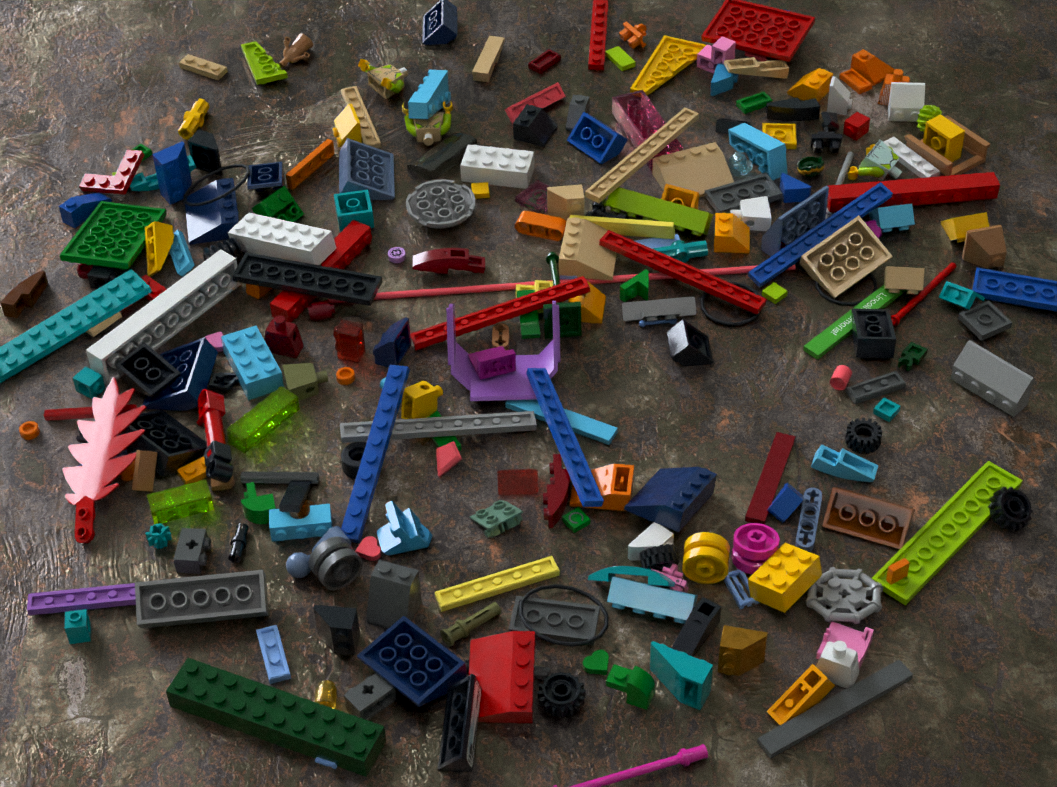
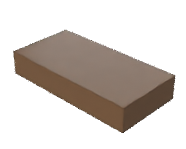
M137 450L132 490L153 492L157 452Z

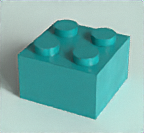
M368 189L334 194L335 210L340 232L352 220L374 228L373 210Z

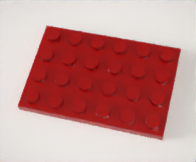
M725 0L701 38L702 41L714 44L721 37L736 41L735 49L790 62L814 25L815 17L743 0Z

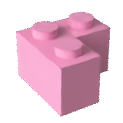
M721 37L712 46L706 45L697 54V67L714 74L717 63L724 64V60L735 59L736 41Z

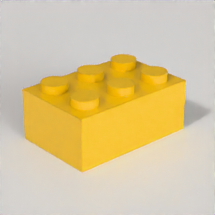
M784 543L747 579L750 597L785 613L822 576L820 556Z

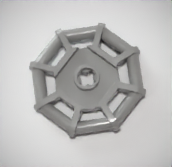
M830 567L829 571L823 573L808 589V597L805 602L807 607L813 608L827 622L844 621L859 624L860 620L882 609L881 592L883 591V586L881 583L871 579L860 568L857 570H847ZM838 577H840V578H853V579H852V580H851V579H839ZM862 582L866 584L868 587H863ZM816 593H822L823 597L817 598ZM872 596V600H866V597Z

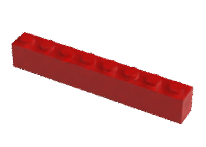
M352 220L334 238L337 248L320 266L343 270L361 253L367 244H370L372 240L371 227ZM283 290L270 303L272 317L275 318L281 315L285 317L286 322L291 323L318 296Z

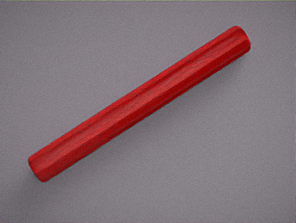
M127 404L119 415L136 409L137 405ZM92 407L46 409L44 411L46 421L94 418Z

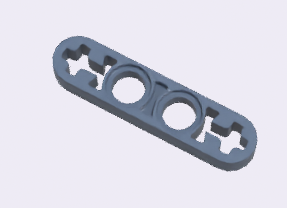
M808 488L804 492L795 547L810 553L814 549L822 502V492L817 488ZM811 497H815L814 503H810ZM811 510L816 514L807 515L805 511ZM808 525L813 529L806 531L802 527ZM804 538H808L807 545H803Z

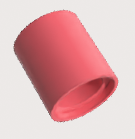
M845 365L837 366L830 379V385L836 390H844L852 376L851 369Z

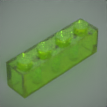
M280 386L226 429L228 442L243 453H246L300 410L298 396Z

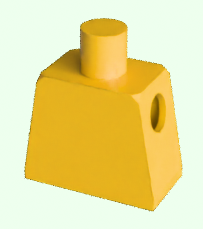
M426 381L406 387L402 396L401 418H427L437 410L438 397L443 395L442 388L439 385L432 386Z

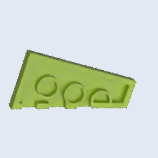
M256 41L241 44L242 52L257 85L288 78L287 72L282 70L281 66L275 63L270 55L268 56L266 51Z

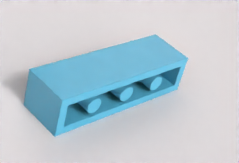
M612 577L607 602L612 603L614 608L624 609L627 606L633 608L632 612L645 614V611L653 612V617L665 619L666 616L674 617V622L685 624L691 611L696 606L698 595L648 585L625 578Z

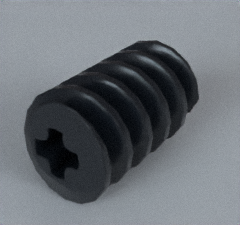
M231 237L229 241L224 240L223 244L218 242L216 246L211 245L210 249L208 247L203 249L204 261L220 249L235 257L236 260L238 253L243 257L241 246L234 237Z

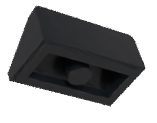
M719 118L716 122L715 131L729 134L728 129L742 123L751 126V122Z

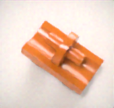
M627 21L624 22V29L619 32L620 38L624 42L627 40L632 49L638 45L644 48L646 43L643 41V36L646 35V26L641 23L633 27Z

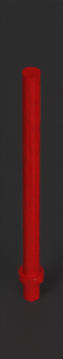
M951 262L899 312L891 315L893 326H897L910 310L957 267L954 262Z

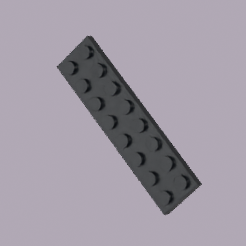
M247 252L232 275L235 282L371 306L382 284V276Z

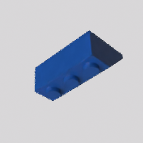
M583 112L567 141L600 164H603L619 155L628 139L595 117Z
M182 141L152 154L160 194L170 205L183 200L184 194L192 184L185 143Z

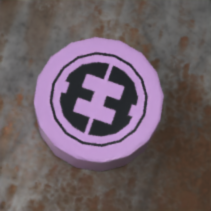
M393 247L388 251V259L392 263H401L406 258L405 250L401 247Z

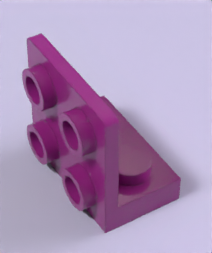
M503 346L468 354V359L480 380L516 371V353L513 349L505 350Z

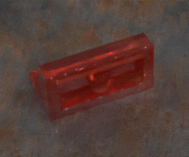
M538 469L497 471L499 495L538 493Z

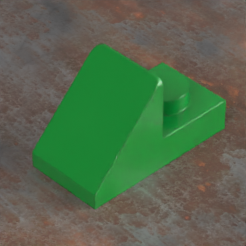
M647 269L620 285L621 301L625 303L636 295L648 301L649 271Z

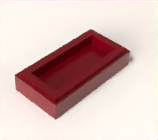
M548 49L529 62L528 68L541 74L560 61L561 55Z

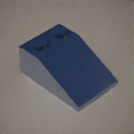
M282 161L248 165L250 170L247 181L248 190L261 192L265 189L278 190L285 186Z

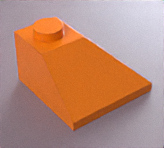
M864 49L852 55L851 69L853 68L872 83L873 86L885 80L886 75L893 74L895 70Z

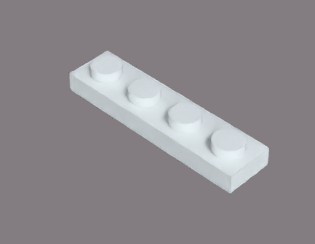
M892 137L884 141L899 156L898 161L920 178L940 176L939 169L897 138Z

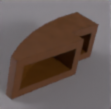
M41 270L28 277L4 297L0 302L4 316L18 318L25 307L32 308L48 286L45 271Z

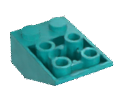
M652 641L650 648V670L680 703L701 710L711 692L713 664L692 657L685 652L669 648L665 644Z

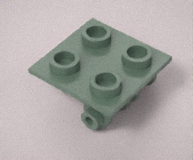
M499 500L486 509L478 510L476 514L470 516V519L486 528L484 534L487 538H493L505 532V529L509 530L519 525L520 521L523 520L521 516L523 511L505 500Z

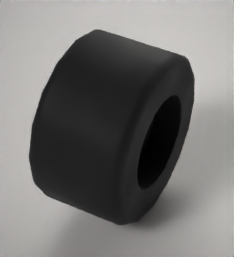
M354 442L342 450L343 472L352 479H356L361 461L357 460H362L366 442Z

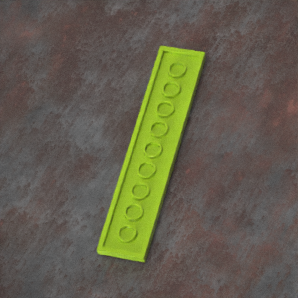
M987 461L871 579L882 584L883 592L906 606L991 518L988 506L991 503L989 499L993 497V493L1003 487L1007 489L1013 487V489L1018 490L1023 480ZM906 558L910 562L907 577L890 585L886 581L888 566Z

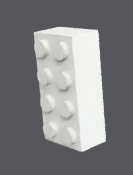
M468 144L460 165L461 181L471 183L488 182L489 185L528 189L534 171V152Z

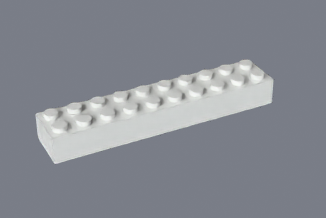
M220 249L99 341L86 349L91 370L101 374L104 384L108 386L113 377L116 380L120 378L115 366L116 363L144 342L155 351L241 285L240 282L233 281L232 277L237 268L236 258Z

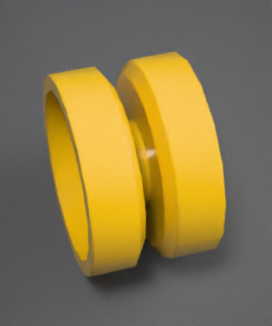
M710 532L695 533L689 536L684 545L682 571L685 576L701 584H713L724 580L728 575L730 552L728 541L722 536Z

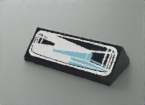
M471 674L448 687L437 770L472 772L482 688L476 675Z

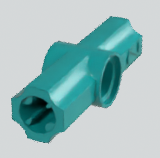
M677 240L671 246L653 248L683 263H686L689 258L708 255L706 240L691 243Z

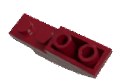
M465 248L434 249L414 255L412 258V269L435 272L437 274H448V269L484 273L485 257L469 255V249Z
M553 454V463H549L550 475L554 474V477H550V484H547V493H543V505H547V508H544V520H548L549 528H553L560 520L567 506L570 493V476L567 469H562L560 454Z

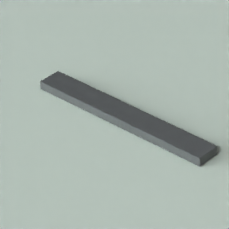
M897 660L757 738V743L771 759L910 681L913 678V674L900 660Z

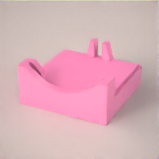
M832 621L829 628H826V633H824L816 659H820L827 642L843 641L846 643L847 648L853 649L858 653L860 669L871 645L874 630L865 627L864 632Z

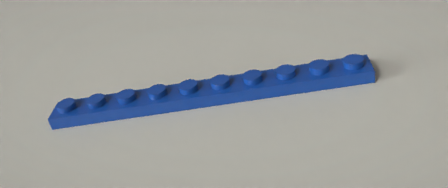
M881 182L749 271L748 277L759 288L800 261L803 254L858 215L862 218L889 200L893 193Z
M390 365L341 527L353 543H360L409 376L410 369L408 366Z
M528 368L526 375L582 506L602 507L604 502L546 368Z

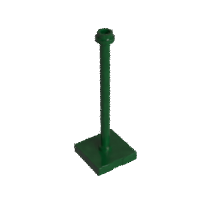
M550 252L546 256V262L550 265L553 286L560 284L557 267L559 256L555 252ZM556 303V305L559 304L560 337L582 336L581 303ZM543 304L545 339L553 338L552 304Z

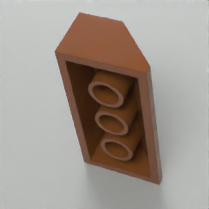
M833 487L822 527L901 549L910 530L915 509L843 488Z

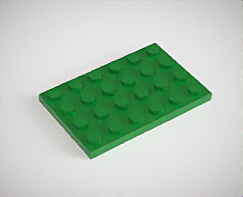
M100 201L61 252L60 259L69 263L114 267L122 270L129 269L146 245L145 227L154 221L162 222L167 215L166 209Z

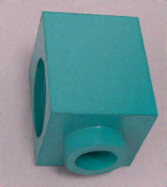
M86 366L73 377L76 391L90 399L97 397L106 389L103 376Z
M87 609L65 612V632L69 644L91 641V622Z

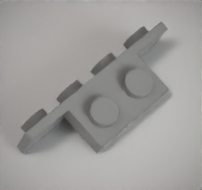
M695 297L622 303L623 321L647 319V322L658 321V318L674 320L680 316L696 315Z

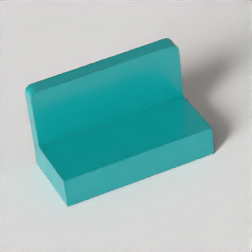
M946 281L938 297L970 310L975 298L982 301L985 299V297L973 290Z

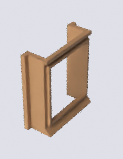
M948 115L945 118L965 130L962 148L974 156L953 168L951 161L924 144L923 139L918 140L911 134L905 136V140H907L906 146L939 169L945 176L961 175L986 162L987 148L990 147L989 142Z

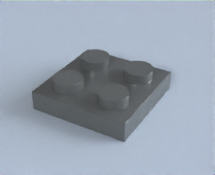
M990 301L959 313L958 317L981 341L1010 329L1012 326V322Z

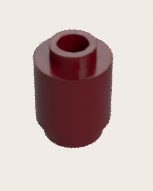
M329 300L315 302L308 306L311 320L319 321L333 318L332 314L336 313L334 303H330Z

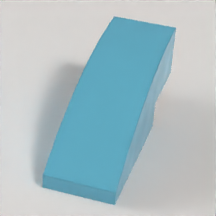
M822 444L816 451L811 464L812 468L823 473L864 482H873L878 469V465L843 448L839 453Z

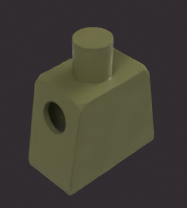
M313 363L282 365L290 403L318 395V384L328 382L327 371L315 373Z

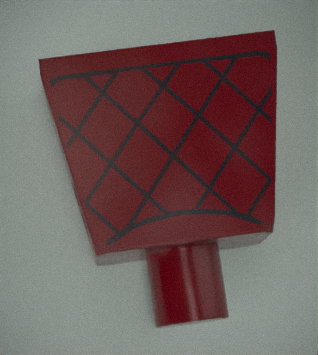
M281 315L271 320L265 330L264 338L269 350L273 354L297 359L304 347L297 325L286 322L285 317Z

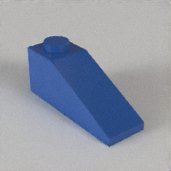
M100 192L71 197L59 206L62 221L75 229L87 220L100 201L112 202V199Z

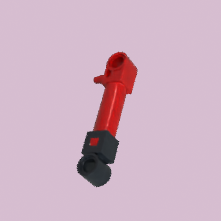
M203 389L197 402L199 410L197 424L201 426L204 423L207 442V449L204 451L205 466L207 467L206 476L227 483L233 475V465L229 464L232 461L231 449L229 445H226L222 417L226 413L224 396Z

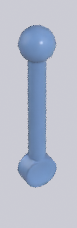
M677 318L674 320H658L653 322H645L644 320H641L639 322V326L645 327V325L663 323L676 324Z

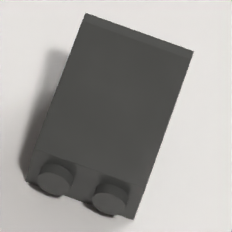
M379 560L370 578L366 622L388 629L402 616L413 621L422 603L419 570Z

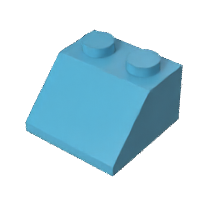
M912 204L880 207L869 213L871 221L875 220L882 233L892 232V228H899V231L908 230L909 226L915 225Z

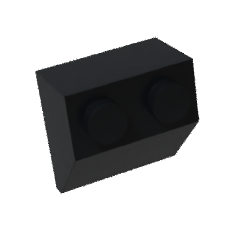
M527 104L513 122V137L519 141L544 147L556 131L557 125L542 108Z
M198 130L188 140L190 155L196 165V169L210 173L222 168L219 149L214 135ZM218 172L215 175L222 176L223 172Z
M681 320L667 331L670 356L673 361L683 366L711 365L713 363L709 338L685 320Z
M314 605L317 633L336 654L356 655L360 638L357 608Z

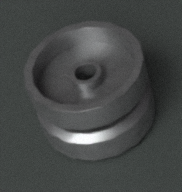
M339 536L331 537L321 542L313 550L308 561L309 568L319 578L321 583L328 590L333 591L351 584L358 577L363 567L361 557L343 537Z

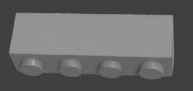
M971 340L966 343L954 363L951 374L953 381L1013 417L1028 405L1034 380L1032 376Z

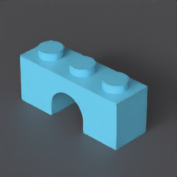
M330 504L311 505L310 513L302 519L291 517L290 512H281L279 509L269 510V529L272 541L323 537L332 528Z

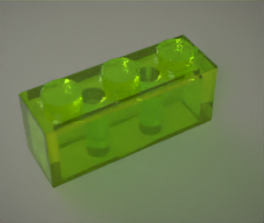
M206 479L147 495L154 524H162L214 510Z

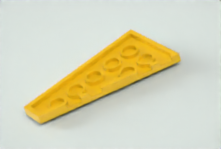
M664 35L631 86L630 94L640 97L648 96L697 60V54L706 45Z

